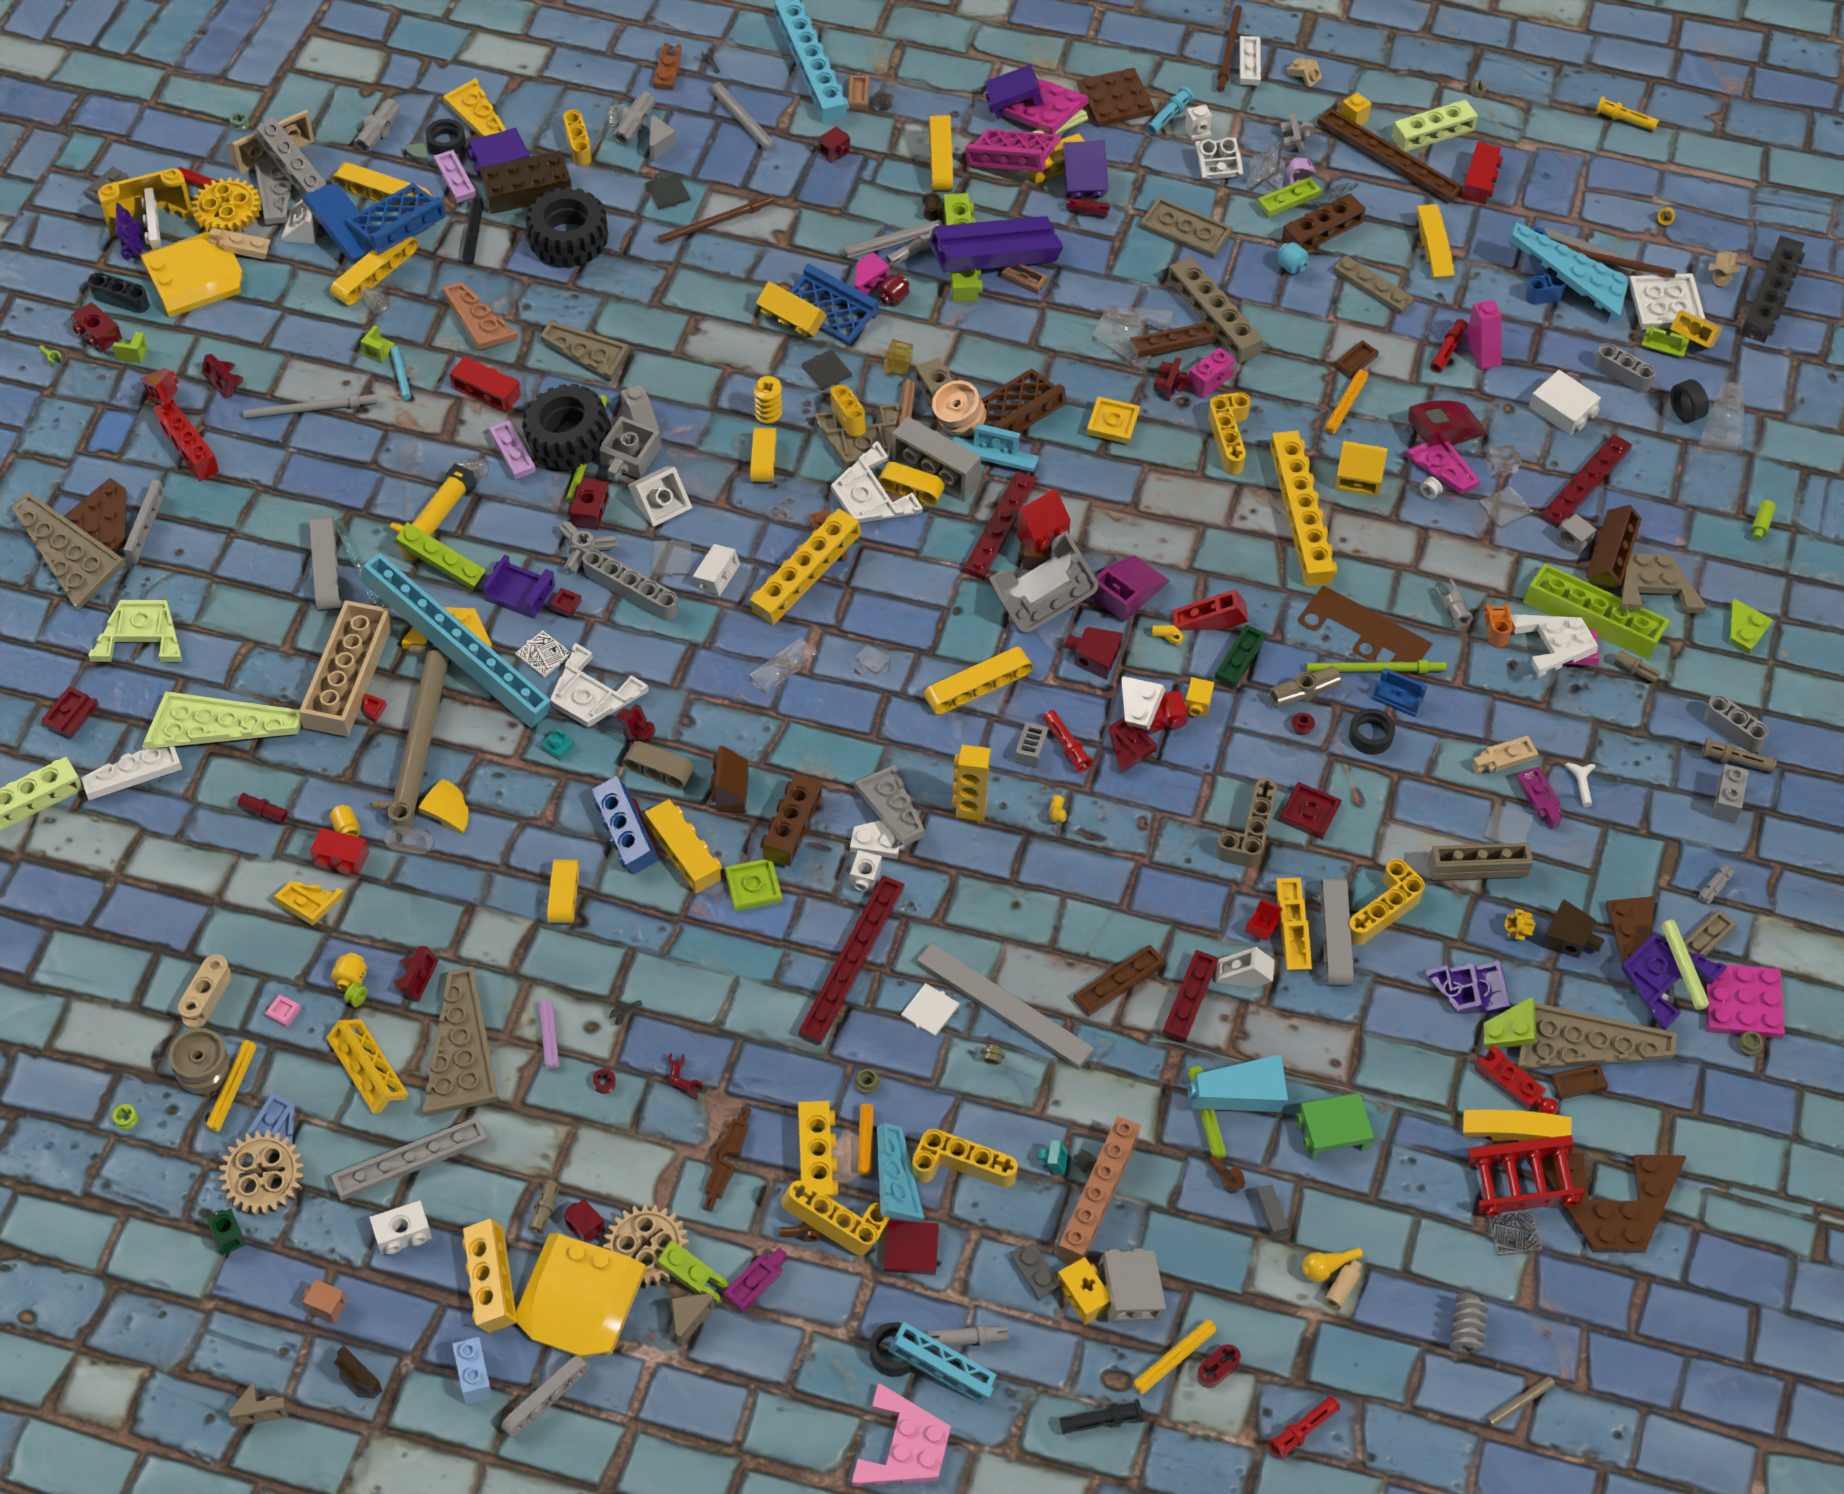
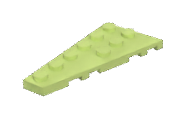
M165 692L143 742L144 748L151 749L298 734L302 724L299 714L300 710Z

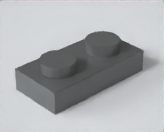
M112 166L84 190L85 197L101 205L98 196L99 189L106 184L129 179V176Z
M1035 1243L1011 1254V1260L1038 1301L1061 1289L1059 1280Z

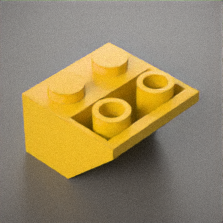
M1343 441L1334 490L1378 497L1388 448Z

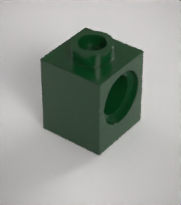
M231 1208L217 1211L211 1217L206 1218L221 1256L246 1245ZM225 1227H231L227 1232H220Z

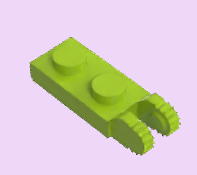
M673 1240L668 1242L655 1262L696 1294L710 1293L713 1295L715 1304L719 1302L721 1297L717 1292L705 1286L706 1282L710 1281L722 1290H726L729 1286V1283L722 1276L713 1273L714 1270Z

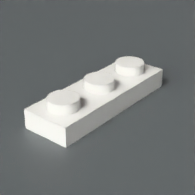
M1240 36L1239 62L1240 84L1260 85V37Z
M145 188V197L141 198L143 210H146L147 213L143 215L145 228L148 227V232H145L146 244L151 245L152 250L161 247L157 201L153 188Z

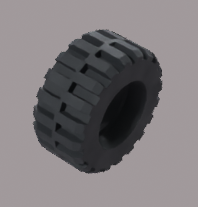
M566 187V189L561 190L556 188L552 192L547 191L543 193L542 197H537L533 201L534 204H531L528 208V213L526 214L528 243L532 252L539 259H544L546 263L550 265L554 263L557 267H563V265L575 267L576 264L581 266L586 264L588 260L592 261L595 259L597 254L604 250L608 241L606 210L602 202L597 197L595 198L593 194L585 193L583 189L579 188L577 190L572 189V187ZM568 223L580 225L579 228L570 231L553 229L556 226Z
M562 384L558 388L551 387L547 389V392L544 394L541 392L537 395L535 401L532 400L528 405L529 409H526L523 415L522 428L531 452L539 462L556 469L558 467L569 469L572 466L574 468L580 467V464L585 462L587 464L592 461L594 456L598 457L600 455L601 444L611 430V423L604 404L596 392L584 386L579 387L577 384H570V386ZM581 421L576 427L566 432H553L559 425L565 422Z

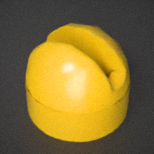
M1669 207L1661 209L1657 216L1658 221L1662 225L1671 224L1675 219V212ZM1666 211H1669L1668 220H1664L1666 216Z

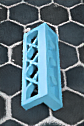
M905 1322L901 1324L888 1350L890 1353L980 1404L990 1397L993 1391L991 1386L996 1377L995 1373ZM904 1332L914 1336L916 1344L903 1337ZM924 1348H935L938 1351L939 1357ZM956 1360L961 1364L962 1370L948 1362ZM978 1373L987 1378V1381L983 1383L971 1375Z

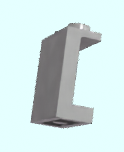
M1111 1249L1104 1252L1098 1265L1099 1268H1104L1111 1302V1306L1107 1310L1108 1322L1159 1320L1166 1310L1155 1251H1145L1144 1249L1120 1251L1118 1249Z

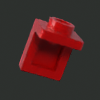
M1261 899L1256 913L1246 925L1245 932L1258 939L1268 941L1278 927L1283 908Z

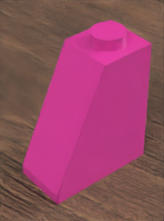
M1494 300L1473 304L1465 340L1481 370L1501 366L1502 315Z

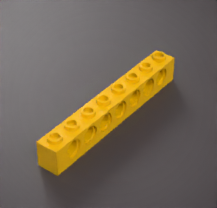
M1299 431L1272 433L1270 450L1305 587L1330 585L1333 582L1334 575H1337V564L1331 558L1332 545L1327 542L1328 530L1322 523V508H1318V492L1313 489L1314 477L1308 470L1310 463L1308 456L1304 454V439H1300Z

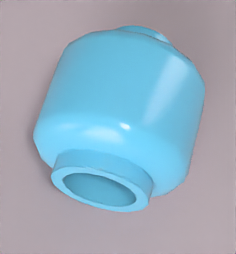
M1285 243L1277 252V261L1287 272L1295 274L1299 271L1303 272L1307 268L1309 255L1297 243Z

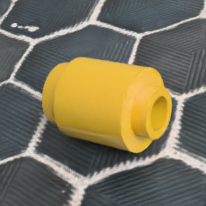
M338 805L333 808L329 818L334 830L358 837L360 825L352 808L347 805Z

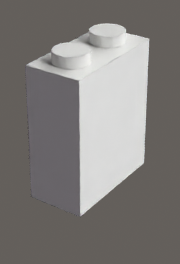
M1558 370L1533 392L1529 408L1571 436L1577 429L1581 430L1590 417L1594 418L1598 414L1601 397L1561 370Z

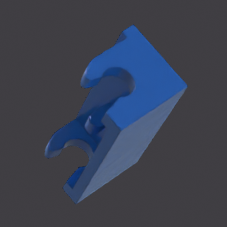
M1384 668L1380 681L1376 684L1372 700L1415 717L1424 701L1428 686Z

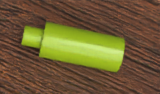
M1763 500L1760 502L1751 528L1753 539L1756 541H1760L1768 533L1776 509V505L1772 501Z

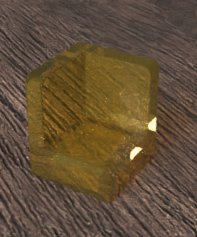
M892 339L884 357V372L905 377L913 359V344Z

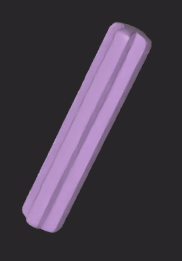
M542 1000L539 1003L545 1067L547 1069H556L559 1067L553 1003L551 1000Z

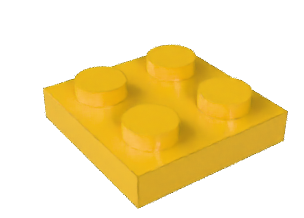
M1097 397L1087 427V435L1129 444L1140 412V406Z

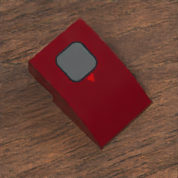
M1440 400L1409 407L1408 420L1429 447L1449 441L1453 446L1487 434V430L1465 403Z

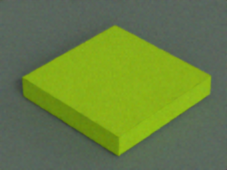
M762 859L724 867L735 912L783 902L773 862Z

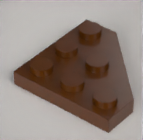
M109 478L63 517L117 553L127 542V490L115 480Z

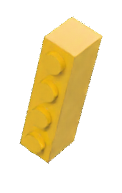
M668 799L644 812L648 829L696 894L721 881L720 870H722V866L719 860L710 855L706 842L703 839L699 840L694 826L690 822L687 823L685 821L683 812L678 805L674 806L671 800Z

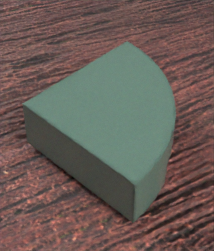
M426 143L405 145L406 153L409 157L418 159V162H429Z

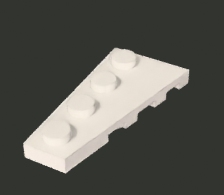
M142 745V750L132 755L127 753L121 756L119 762L113 765L108 763L82 777L81 780L88 800L182 770L175 747L145 749L144 745Z

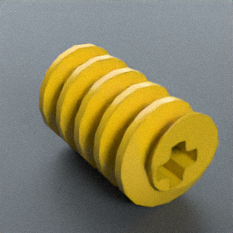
M772 376L759 378L754 387L755 418L765 424L776 422L782 415V386L780 381Z

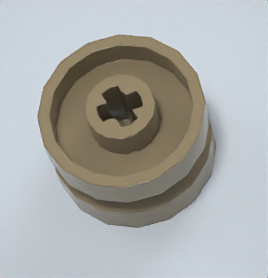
M194 1028L183 1032L175 1038L170 1046L168 1058L177 1083L185 1091L193 1094H207L217 1090L224 1084L231 1069V1063L223 1040L216 1032L206 1028Z

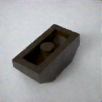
M345 1346L341 1347L334 1362L339 1368L340 1380L357 1397L375 1399L383 1392L379 1380Z

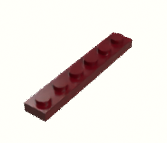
M1613 434L1542 511L1540 518L1559 529L1562 521L1570 518L1631 451L1633 444Z
M1016 471L964 565L963 573L985 580L1018 519L1019 509L1025 506L1037 484L1036 477Z

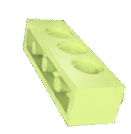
M1467 100L1454 102L1450 105L1395 121L1391 137L1401 150L1407 152L1474 131L1478 115Z
M67 757L55 760L51 764L37 771H32L27 776L0 788V830L83 790L80 779Z

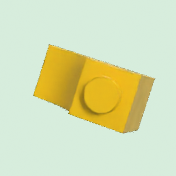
M1680 309L1670 329L1683 336L1685 335L1687 338L1707 348H1712L1723 327Z

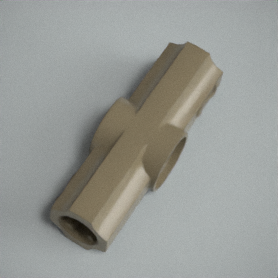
M1333 666L1314 673L1301 672L1296 679L1270 688L1271 701L1278 708L1296 701L1308 702L1313 699L1315 694L1340 686L1341 678L1339 671Z

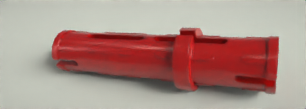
M1456 320L1451 331L1446 333L1444 343L1430 364L1432 371L1436 373L1442 372L1454 349L1462 342V336L1468 328V323L1465 320Z

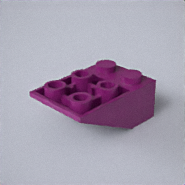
M1134 555L1101 571L1096 576L1098 589L1090 597L1125 622L1169 583V580Z

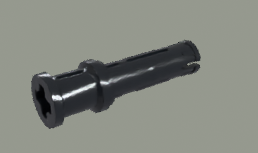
M1138 1398L1134 1399L1131 1403L1121 1405L1112 1403L1109 1405V1408L1059 1417L1062 1435L1108 1425L1118 1428L1121 1427V1424L1134 1421L1143 1423V1414Z

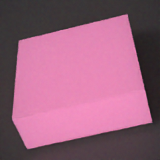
M279 994L265 1012V1016L279 1025L288 1028L300 1012L301 1006Z

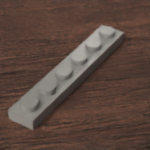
M475 1117L332 1174L331 1177L342 1201L485 1144L488 1140L479 1118Z

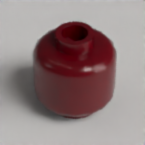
M890 274L878 287L880 300L886 305L898 306L909 295L910 283L901 274Z

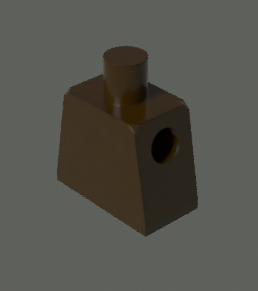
M1563 899L1544 935L1541 947L1580 958L1585 946L1599 953L1605 939L1592 933L1597 922L1593 917Z

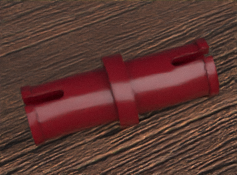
M1068 197L1067 201L1069 203L1066 206L1068 211L1083 212L1084 215L1095 214L1105 217L1109 215V203L1094 202L1089 198L1082 200Z
M244 792L238 799V807L252 811L260 818L265 816L282 824L287 818L288 809L271 804L268 799L263 798L261 800Z

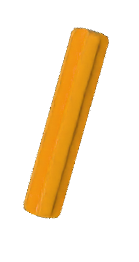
M872 1104L860 1105L858 1174L861 1176L872 1174L874 1106Z

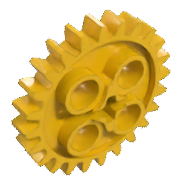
M231 177L227 181L220 178L219 183L212 180L211 186L204 184L205 190L198 189L199 195H194L195 201L191 202L195 222L199 223L200 228L205 227L207 232L211 228L234 232V229H237L239 232H242L241 227L249 228L248 222L255 223L254 217H259V211L262 210L260 195L257 189L254 190L253 184L248 185L246 180L241 183L239 178L232 181Z

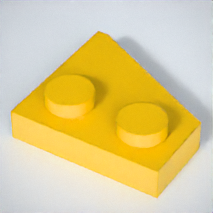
M290 881L274 896V902L313 926L344 897V892L336 888L335 892L321 890L319 885H305L300 882Z

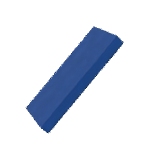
M337 182L303 195L302 200L350 263L361 260L373 250L369 242L346 225L345 220L360 211ZM359 221L356 224L366 225V221Z

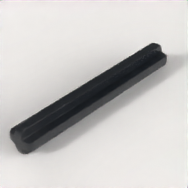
M473 198L471 202L462 255L464 264L471 265L474 263L484 205L482 198Z

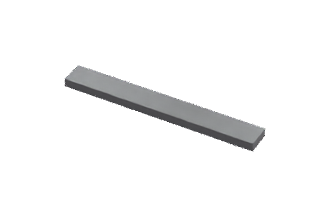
M931 943L917 959L919 966L1078 1070L1093 1053L1094 1048L935 944Z

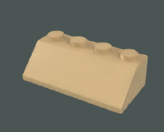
M307 109L278 122L299 149L315 142ZM254 133L226 145L229 160L241 175L255 169L254 159L271 158L254 137Z

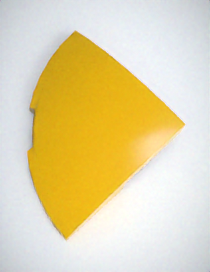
M445 779L440 780L418 807L419 812L440 820L443 827L464 834L469 820V810L465 804L464 795L451 782Z

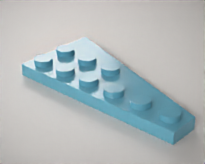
M1515 223L1509 238L1510 242L1527 255H1535L1542 261L1541 265L1546 269L1551 267L1558 273L1557 277L1580 295L1589 296L1596 302L1594 305L1600 310L1605 308L1612 314L1610 317L1617 321L1621 314L1629 282L1628 277L1621 272H1616L1604 264L1588 258L1582 253L1568 248L1564 244L1551 240L1546 235H1541L1525 225Z

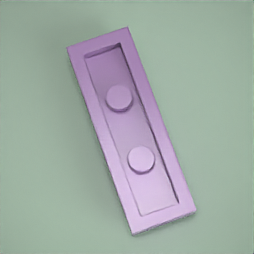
M454 150L435 155L434 161L456 203L476 197V191Z
M510 420L489 427L490 435L515 480L536 472L535 465Z

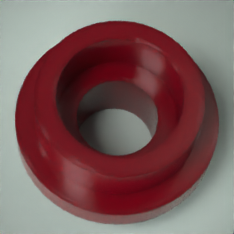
M1297 713L1292 718L1291 726L1297 734L1307 735L1314 729L1315 720L1308 713Z

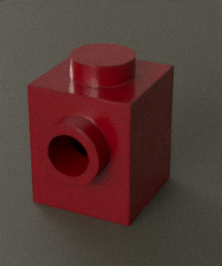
M837 126L818 137V153L830 163L846 156L850 152L851 140L849 135Z

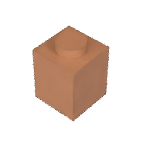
M315 1279L311 1287L309 1286L305 1290L302 1297L306 1313L334 1325L347 1304L343 1290Z

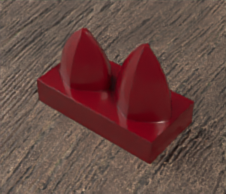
M213 354L204 356L201 373L224 398L232 397L234 388L238 387L244 379L242 376L230 373L235 363L220 361Z
M419 946L415 954L400 960L401 966L407 972L394 981V986L398 991L405 993L410 1001L419 1002L439 961L427 946Z

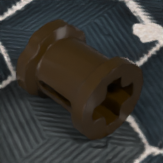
M934 192L925 194L922 198L923 205L925 206L923 215L927 220H938L942 216V210L939 207L941 203L940 195Z

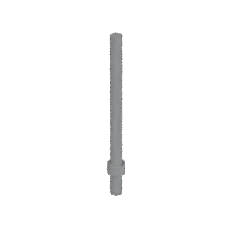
M354 394L349 395L348 398L243 410V415L245 419L347 406L358 408L360 405L377 403L376 394L365 396Z

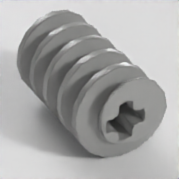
M1460 1294L1455 1300L1457 1304L1454 1308L1453 1333L1450 1338L1452 1343L1449 1348L1460 1354L1483 1351L1484 1345L1481 1342L1485 1340V1335L1482 1332L1486 1331L1487 1328L1483 1322H1486L1488 1319L1485 1312H1488L1489 1306L1476 1295Z

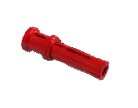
M1055 710L1046 712L1043 720L1063 746V754L1066 758H1070L1074 764V770L1077 773H1081L1089 769L1093 764V759L1091 756H1087L1083 750V744L1073 738Z
M1330 1395L1297 1423L1286 1425L1280 1435L1276 1438L1271 1437L1267 1441L1271 1452L1278 1459L1284 1460L1290 1450L1295 1446L1300 1447L1309 1433L1341 1409L1339 1402Z

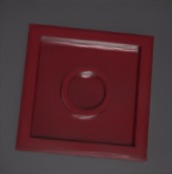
M1297 782L1278 822L1323 840L1342 800Z
M888 1220L883 1272L936 1275L939 1223Z

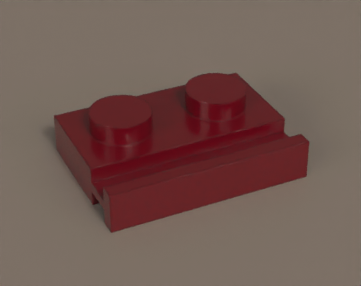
M68 686L42 718V725L61 735L65 734L68 738L72 739L99 705L96 698L92 699L87 694Z

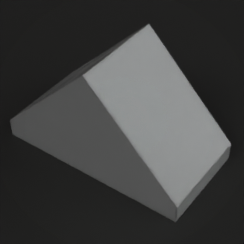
M651 116L650 158L651 160H656L676 146L675 130L656 116Z

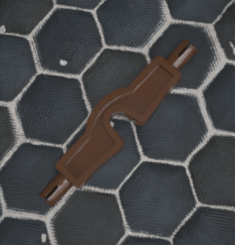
M745 1106L741 1107L738 1118L731 1120L724 1140L715 1147L712 1153V1172L705 1187L707 1198L702 1207L705 1211L707 1209L708 1212L713 1211L716 1200L723 1198L726 1187L734 1174L735 1166L723 1160V1158L726 1156H741L744 1140L749 1130L747 1120L751 1109L748 1107L746 1111Z

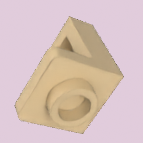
M1298 58L1286 69L1288 76L1303 77L1307 87L1313 86L1322 78L1317 60Z

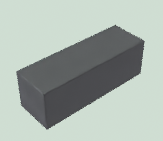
M1273 1185L1258 1188L1256 1198L1271 1238L1287 1235L1289 1227Z

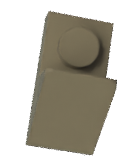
M255 1383L249 1386L229 1411V1418L233 1427L288 1417V1407L284 1397L269 1396L264 1398L263 1401H259V1394Z

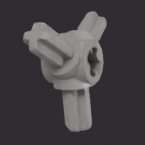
M564 521L559 527V530L569 540L568 544L571 547L569 549L571 555L564 566V569L570 574L577 572L583 561V554L591 549H614L617 547L616 536L594 538V535L588 531H578L569 521Z

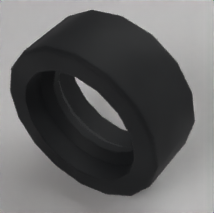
M448 118L439 119L432 122L426 129L427 147L434 155L454 150L455 154L458 155L466 146L464 127L456 120ZM442 134H454L457 136L450 142L434 140Z
M1689 379L1672 387L1670 392L1671 405L1680 420L1685 423H1691L1706 417L1709 412V400L1706 391L1699 382Z
M1372 708L1361 710L1355 714L1349 729L1351 744L1358 751L1372 755L1383 753L1389 749L1395 735L1393 719L1386 712ZM1362 724H1376L1385 731L1386 735L1382 739H1368L1358 731V728Z
M890 1322L880 1326L872 1334L869 1342L870 1360L874 1368L881 1374L890 1377L903 1376L910 1373L915 1367L906 1361L897 1363L885 1361L879 1354L880 1343L888 1337L896 1336L902 1324L900 1322ZM904 1332L903 1337L916 1344L914 1336Z

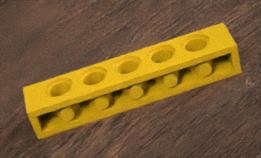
M839 508L833 514H830L819 529H815L810 538L804 544H801L789 559L782 563L781 568L774 575L769 576L766 583L752 594L750 599L752 612L774 626L861 535L860 522Z

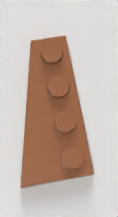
M463 282L442 287V294L478 350L518 340V333L514 329L510 330L501 317L497 318L492 313V309L488 305H483L479 301V297Z

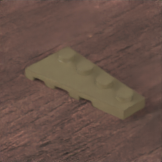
M552 321L548 322L541 334V342L610 381L613 380L629 352V345Z

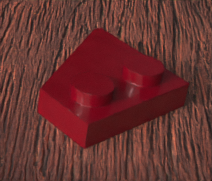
M1125 716L1109 726L1108 732L1121 773H1124L1157 751L1158 745L1141 728L1128 726L1125 722Z

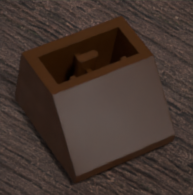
M719 746L718 755H713L714 775H711L712 802L716 803V812L745 813L749 778L748 760L725 746Z

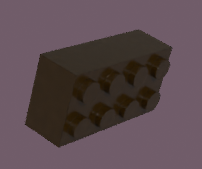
M561 151L479 167L482 187L491 214L528 207L534 204L533 201L537 197H542V194L547 191L552 192L556 188L561 190L566 189V187H572Z

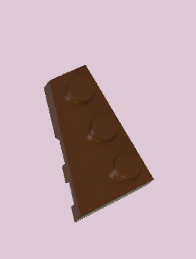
M1654 896L1608 900L1605 904L1622 965L1651 937Z

